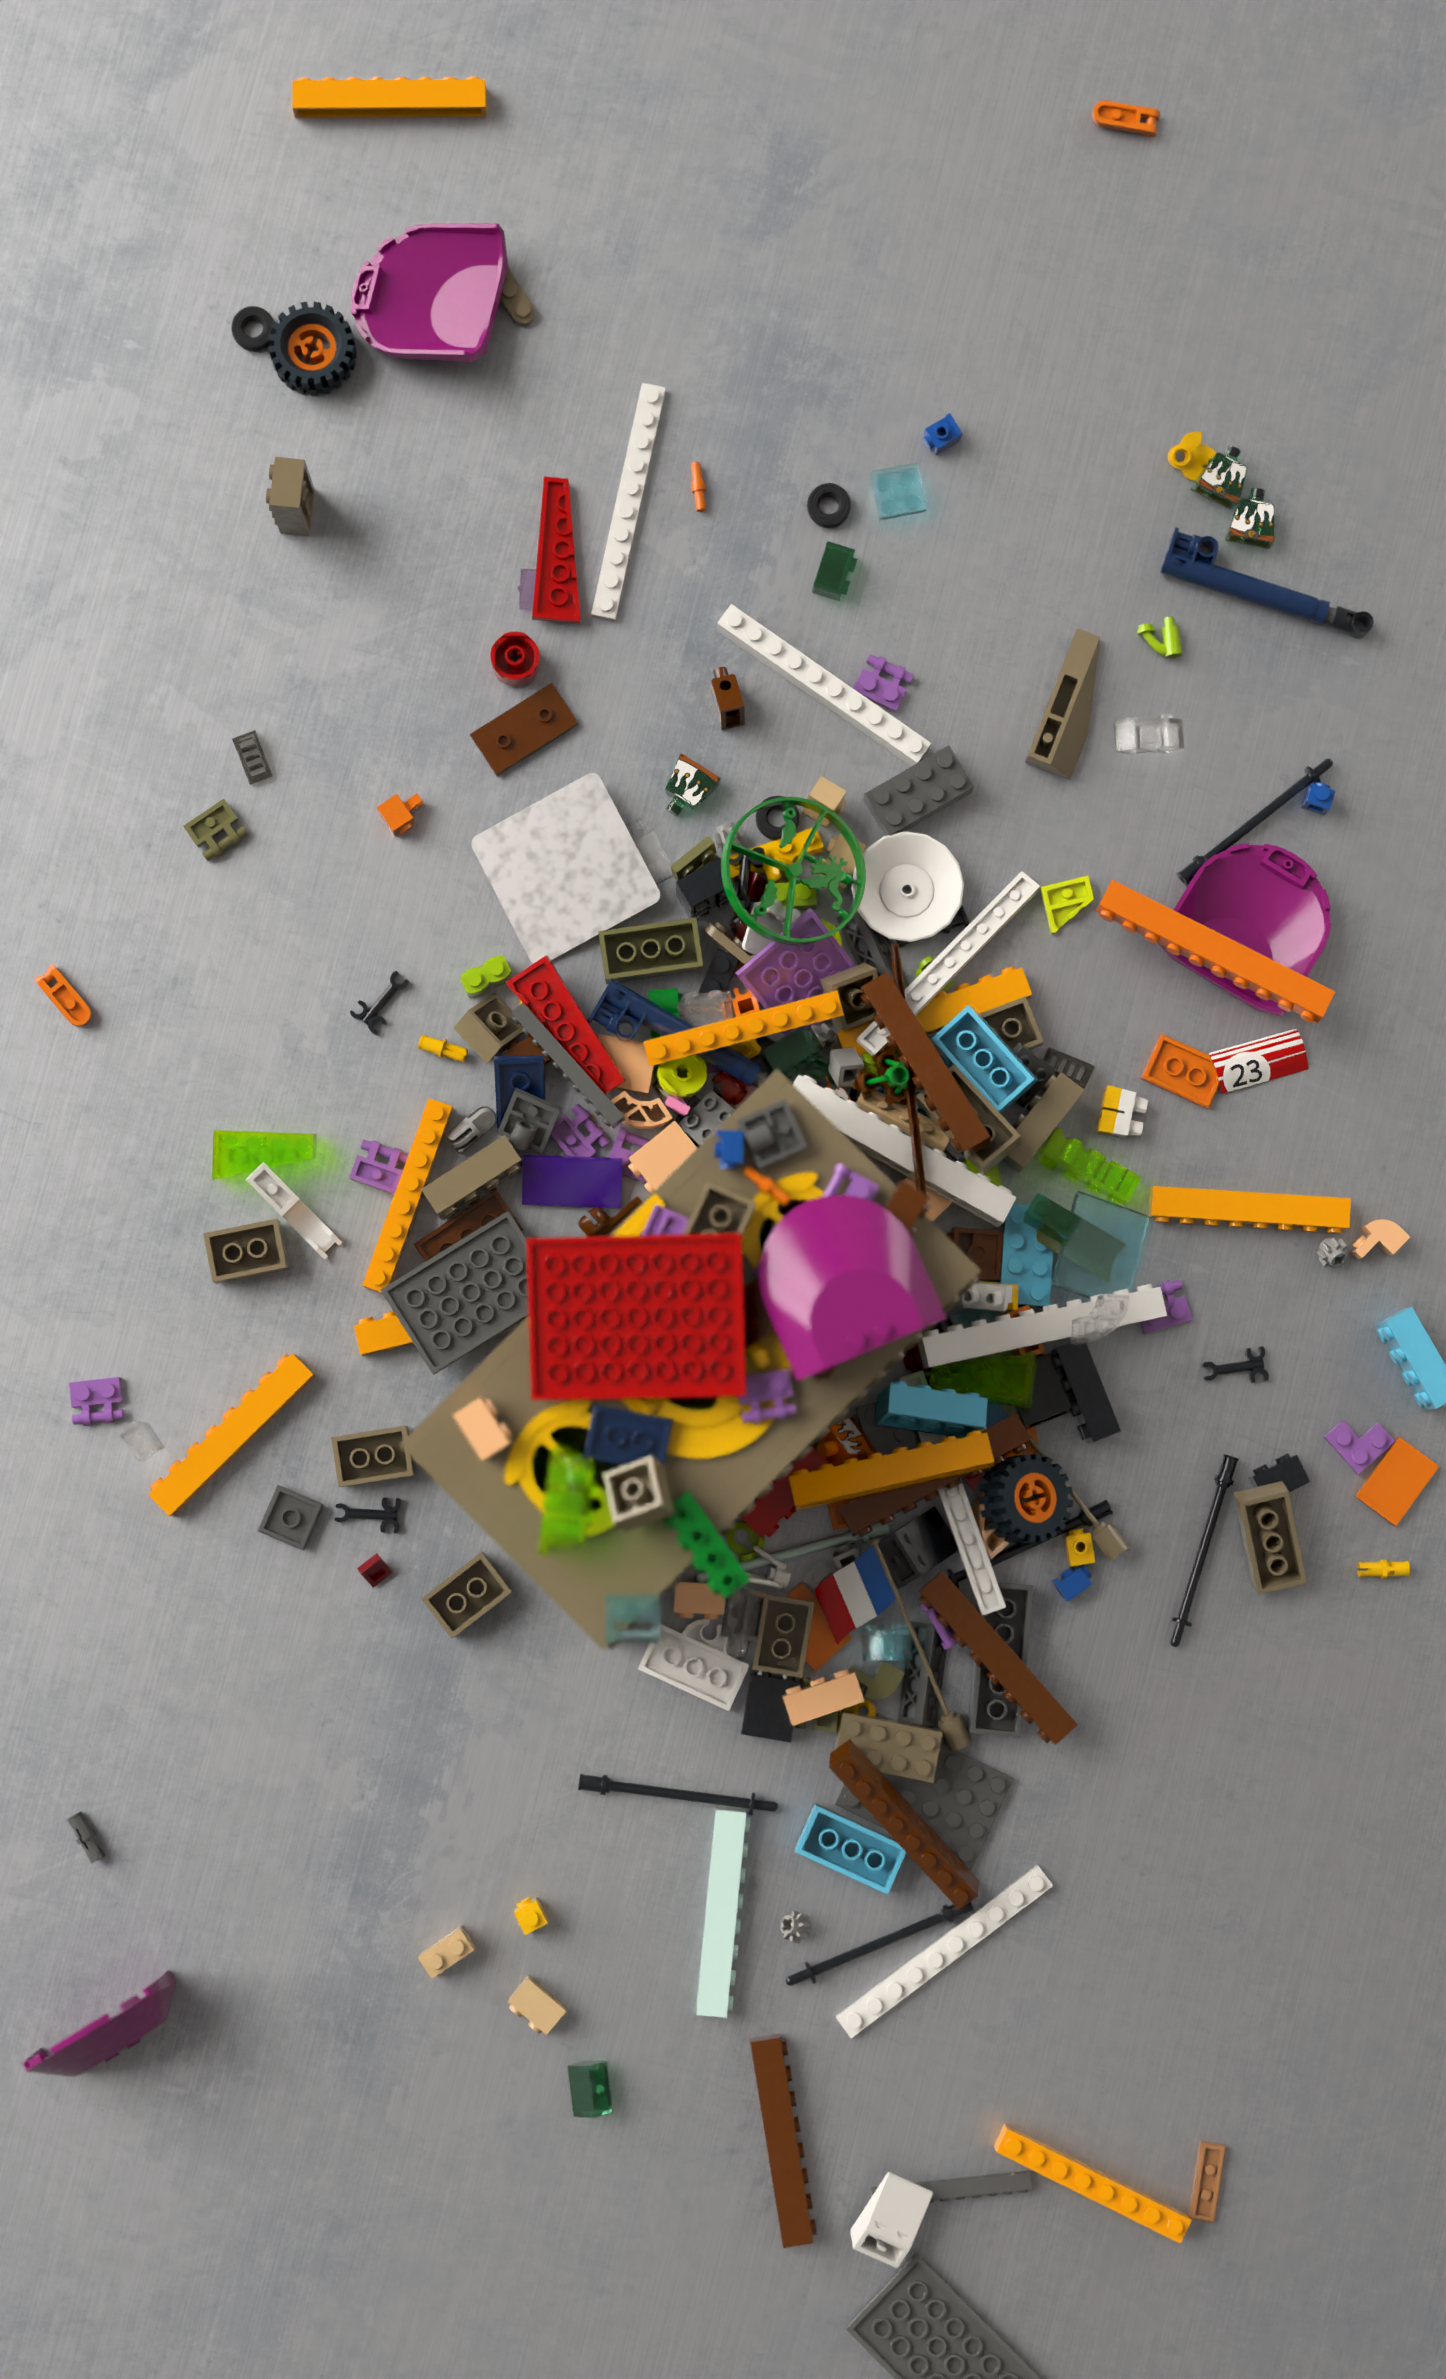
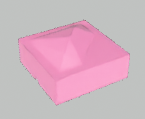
M668 1096L664 1102L666 1108L683 1117L687 1115L691 1108L679 1096Z

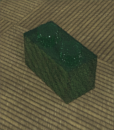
M827 541L812 593L836 601H840L842 594L847 595L851 582L847 580L849 572L854 573L858 561L857 558H854L855 549Z
M809 1024L799 1027L762 1051L774 1071L778 1069L783 1075L785 1074L786 1077H789L799 1071L797 1066L804 1062L808 1065L819 1059L818 1054L824 1051Z
M1037 1193L1025 1212L1023 1222L1067 1247L1080 1225L1081 1217L1042 1194Z
M582 2061L568 2065L573 2117L596 2118L613 2113L607 2061Z

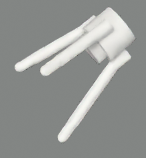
M754 1546L753 1550L776 1567H770L766 1576L745 1571L750 1578L748 1582L785 1590L791 1576V1572L785 1570L787 1564L778 1561L758 1546Z

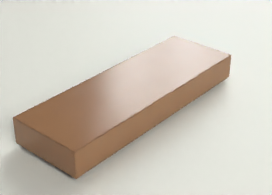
M1200 2140L1188 2214L1190 2219L1215 2223L1226 2145Z

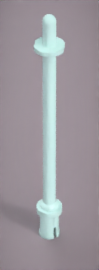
M881 1523L872 1526L873 1531L861 1538L858 1534L853 1537L851 1532H847L769 1555L778 1561H783L838 1546L845 1542L859 1540L860 1542L868 1543L869 1539L890 1535L888 1524L882 1526ZM762 1556L739 1562L744 1571L772 1564ZM706 1572L696 1575L698 1583L711 1580Z

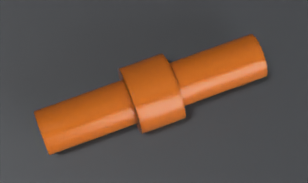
M700 462L691 463L693 479L691 490L695 495L697 512L706 511L704 496L706 485L705 481L702 480Z
M750 1165L744 1170L743 1174L759 1186L758 1189L767 1195L769 1193L784 1206L790 1201L791 1197L775 1185L776 1182L769 1176L765 1178Z

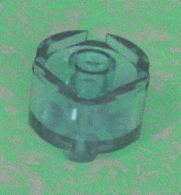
M907 1624L889 1625V1629H884V1625H864V1630H861L862 1661L912 1660V1636Z

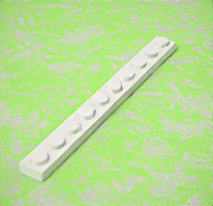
M646 383L641 385L591 617L610 621L616 620L666 392L665 387Z
M1021 871L905 989L906 1002L915 1016L1040 890V885ZM873 1021L857 1038L856 1042L868 1053L875 1056L888 1045L886 1037L889 1035L884 1028L880 1030L875 1021Z
M923 1370L899 1378V1381L907 1383V1386H928ZM917 1431L921 1443L932 1442L933 1445L942 1443L941 1440L946 1438L945 1435ZM963 1483L951 1490L945 1487L938 1491L979 1611L984 1616L1005 1609L1006 1606Z
M1038 1865L1034 1866L977 1909L975 1913L969 1915L836 2016L837 2020L850 2038H853L1053 1887L1052 1883Z

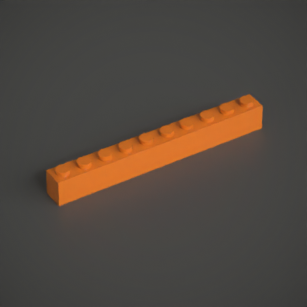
M1111 880L1095 911L1100 914L1102 919L1109 922L1115 921L1121 924L1124 930L1130 933L1137 932L1143 935L1146 941L1152 944L1159 943L1167 947L1166 950L1174 955L1181 954L1189 958L1190 963L1199 967L1203 965L1211 969V973L1220 978L1226 977L1232 980L1237 987L1242 989L1248 988L1256 992L1255 994L1263 1000L1270 999L1278 1003L1281 1009L1300 1014V1017L1307 1022L1318 1023L1323 1018L1335 994V991L1114 880Z

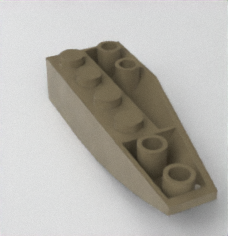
M1077 628L1025 760V763L1069 780L1072 777L1088 736L1099 636Z

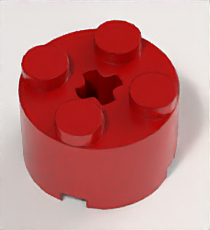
M518 631L507 632L492 645L490 652L492 669L500 682L517 687L534 681L540 669V654L538 646L528 635ZM514 656H518L517 662L512 661Z

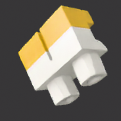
M1107 1085L1104 1088L1095 1134H1107L1120 1138L1141 1136L1143 1122L1133 1121L1131 1117L1132 1112L1145 1114L1148 1100L1136 1096V1092Z
M977 1281L962 1295L963 1308L996 1311L1018 1309L1019 1284Z

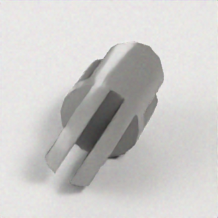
M481 1106L450 1130L445 1137L456 1148V1151L462 1154L495 1125L496 1114L490 1107Z

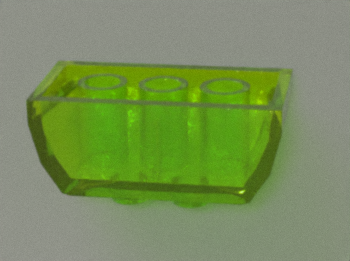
M551 1446L537 1555L548 1556L553 1553L567 1552L578 1548L586 1542L588 1526L593 1527L595 1510H590L591 1499L596 1500L598 1484L594 1483L596 1466L583 1453L566 1446Z

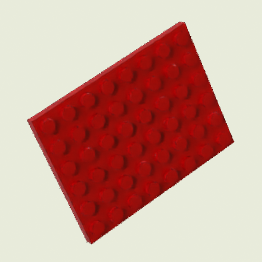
M742 1233L526 1238L531 1400L747 1395Z

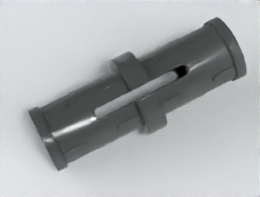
M80 1811L69 1817L67 1821L78 1838L76 1841L78 1845H82L91 1864L106 1856L95 1838V1831L90 1829L82 1812Z

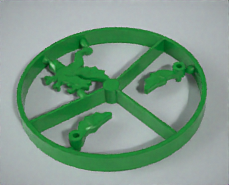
M779 797L755 806L733 826L725 841L721 857L722 882L734 911L753 931L762 937L780 944L809 945L830 937L852 919L863 898L866 868L862 850L856 837L837 814L809 799ZM784 805L786 810L783 811L782 815L785 827L782 829L779 848L785 847L786 844H791L792 839L796 836V826L791 820L795 817L796 812L790 805L811 809L819 813V816L796 862L787 865L733 843L739 827L752 813L768 806ZM824 817L840 831L847 841L854 857L857 880L853 879L851 874L841 870L842 866L847 865V861L844 862L843 857L840 858V863L837 865L835 862L836 856L832 857L830 855L828 858L831 860V865H828L827 862H822L824 857H819L818 861H816L814 856L807 853ZM731 850L785 871V875L789 879L783 935L768 930L756 921L757 917H762L766 914L767 908L774 905V901L778 899L776 895L778 889L775 887V882L773 879L769 880L766 891L762 895V903L755 907L754 914L750 915L741 904L733 888L729 867ZM803 858L810 863H815V865L810 866L813 869L811 871L812 874L821 873L825 876L817 875L813 878L801 880L798 876L803 871L800 865ZM839 882L847 885L849 883L857 885L855 898L848 913L840 909L843 897L838 890ZM802 883L807 885L809 889L814 888L816 890L825 888L828 885L830 894L837 900L832 904L833 911H838L843 921L835 929L821 936L804 939L791 938L790 931L796 884Z

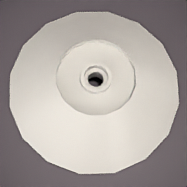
M904 831L884 836L864 851L866 882L863 898L857 911L871 929L888 939L914 942L933 937L952 922L962 904L964 881L959 862L944 844L926 834ZM855 866L853 879L857 880V871ZM852 884L851 888L853 898H855L856 884ZM904 887H909L911 889V893L905 894L903 893L902 889Z

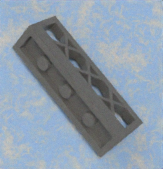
M856 911L853 916L857 923L855 930L850 929L847 923L842 928V932L857 964L866 963L869 965L871 960L877 966L878 977L888 972L894 981L892 951L888 938L871 929L858 911ZM841 916L836 918L839 924L843 921ZM859 938L865 940L867 945L866 952L860 951L858 947ZM903 972V981H904V990H905V989L909 986V983H908V981H907V979H906V976H905V974H904V972Z
M911 1621L917 1637L919 1628L926 1629L925 1640L920 1644L941 1691L947 1650H944L941 1645L943 1641L933 1624ZM909 1634L898 1721L936 1727L940 1702L923 1662L918 1668L914 1663L915 1656L919 1652L911 1634ZM916 1678L919 1682V1687L913 1693L911 1682ZM913 1703L916 1708L914 1718H908V1706Z

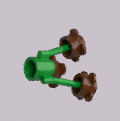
M890 1046L885 1047V1050L878 1052L875 1056L872 1055V1060L876 1062L878 1067L877 1073L885 1076L876 1077L873 1073L867 1072L866 1069H860L857 1079L853 1081V1088L860 1091L864 1098H870L872 1096L871 1092L877 1089L878 1083L886 1081L884 1084L886 1090L885 1102L888 1105L900 1103L904 1106L907 1104L906 1088L908 1087L909 1072L903 1066V1063L898 1060L894 1054L895 1050H892Z

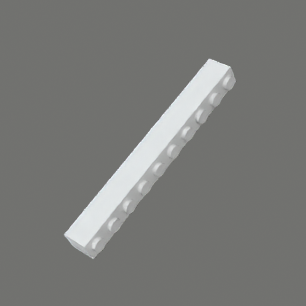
M731 604L718 621L717 631L911 767L922 761L929 751L931 743L734 605Z
M797 1076L793 1085L859 1150L915 1181L911 1138L903 1134V1130L893 1124L887 1125L881 1121V1117L877 1114L864 1112L859 1109L860 1106L854 1101L841 1099L838 1097L837 1092L826 1087L824 1089L816 1085V1081L809 1076ZM921 1140L926 1188L998 1228L1004 1222L1017 1198L1012 1195V1191L1004 1186L997 1187L990 1183V1179L987 1176H983L980 1173L974 1174L968 1170V1166L964 1163L951 1161L946 1158L947 1155L944 1152L926 1147L925 1142Z
M1152 1284L1138 1286L1137 1292L1129 1293L1128 1289L1113 1292L1114 1297L1105 1298V1294L1091 1296V1301L1082 1303L1081 1299L1066 1302L1067 1307L1058 1308L1057 1304L1043 1307V1312L1034 1313V1309L1019 1312L1020 1317L1010 1318V1314L995 1317L996 1322L988 1324L986 1319L971 1322L972 1327L963 1329L962 1324L947 1327L948 1332L939 1334L938 1329L927 1331L924 1333V1337L918 1341L923 1368L926 1369L1165 1317L1167 1313L1161 1287L1152 1288Z

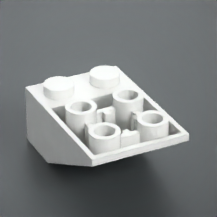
M888 2172L850 2230L853 2249L898 2268L912 2246L933 2192Z

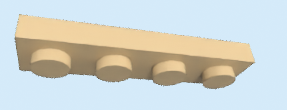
M877 1090L871 1092L872 1096L870 1098H864L862 1093L856 1101L860 1106L859 1109L866 1113L872 1112L881 1117L882 1122L900 1127L903 1133L911 1137L907 1106H902L900 1103L888 1105L884 1100L886 1095ZM918 1112L921 1140L927 1146L943 1152L949 1138L932 1119Z

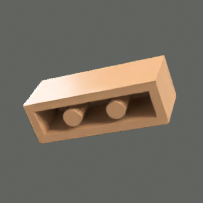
M848 1669L833 1673L835 1678L825 1681L824 1677L810 1681L811 1686L801 1689L800 1685L786 1689L787 1694L783 1695L782 1698L791 1725L795 1726L865 1702L855 1672L849 1673Z

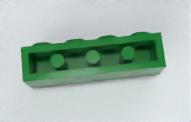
M688 1489L673 1499L675 1514L662 1520L669 1530L675 1527L680 1534L676 1540L685 1552L690 1549L696 1557L691 1561L700 1574L704 1571L711 1579L707 1584L715 1596L721 1593L723 1598H726L750 1581L746 1572Z

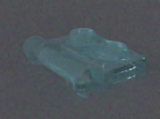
M606 1594V1644H614V1641H651V1644H660V1595ZM614 1622H651V1630H614Z

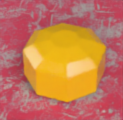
M755 1343L747 1349V1352L759 1369L762 1370L771 1363L769 1353L761 1344Z

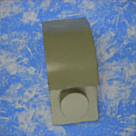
M881 1660L873 1677L851 1665L848 1669L849 1673L855 1672L861 1689L863 1685L867 1686L863 1696L869 1699H883L890 1696L897 1689L905 1675V1672Z

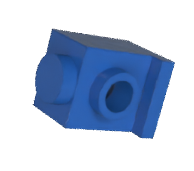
M949 413L943 419L925 428L923 442L928 450L932 449L935 455L961 441L962 432ZM943 430L945 435L939 436L937 432Z
M1324 783L1309 784L1301 808L1325 815L1330 810L1335 790H1331L1330 786Z
M716 1130L714 1138H719V1142H715L714 1156L719 1158L720 1169L735 1170L736 1165L743 1163V1131Z
M1084 1565L1076 1569L1071 1566L1060 1574L1061 1580H1058V1578L1051 1580L1063 1599L1070 1601L1092 1584L1089 1580L1092 1575Z

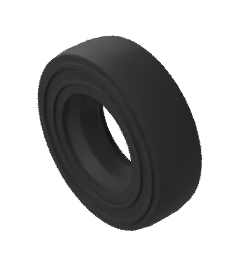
M249 306L241 309L234 316L231 326L236 343L248 351L265 349L270 345L268 337L269 334H273L271 327L274 320L261 307ZM256 320L263 325V331L259 336L249 337L245 334L244 327L249 321Z
M821 484L808 497V514L812 521L821 527L833 528L839 526L847 519L850 513L851 502L849 495L837 484ZM825 497L834 498L838 502L837 511L833 514L823 513L819 507L820 501Z
M771 796L763 802L784 796ZM783 804L768 806L756 811V825L759 831L769 839L777 840L782 838V829L785 827V824L781 827L772 826L768 821V815L774 809L785 811L786 809ZM790 805L796 812L795 817L791 820L797 829L800 820L799 810L796 805Z

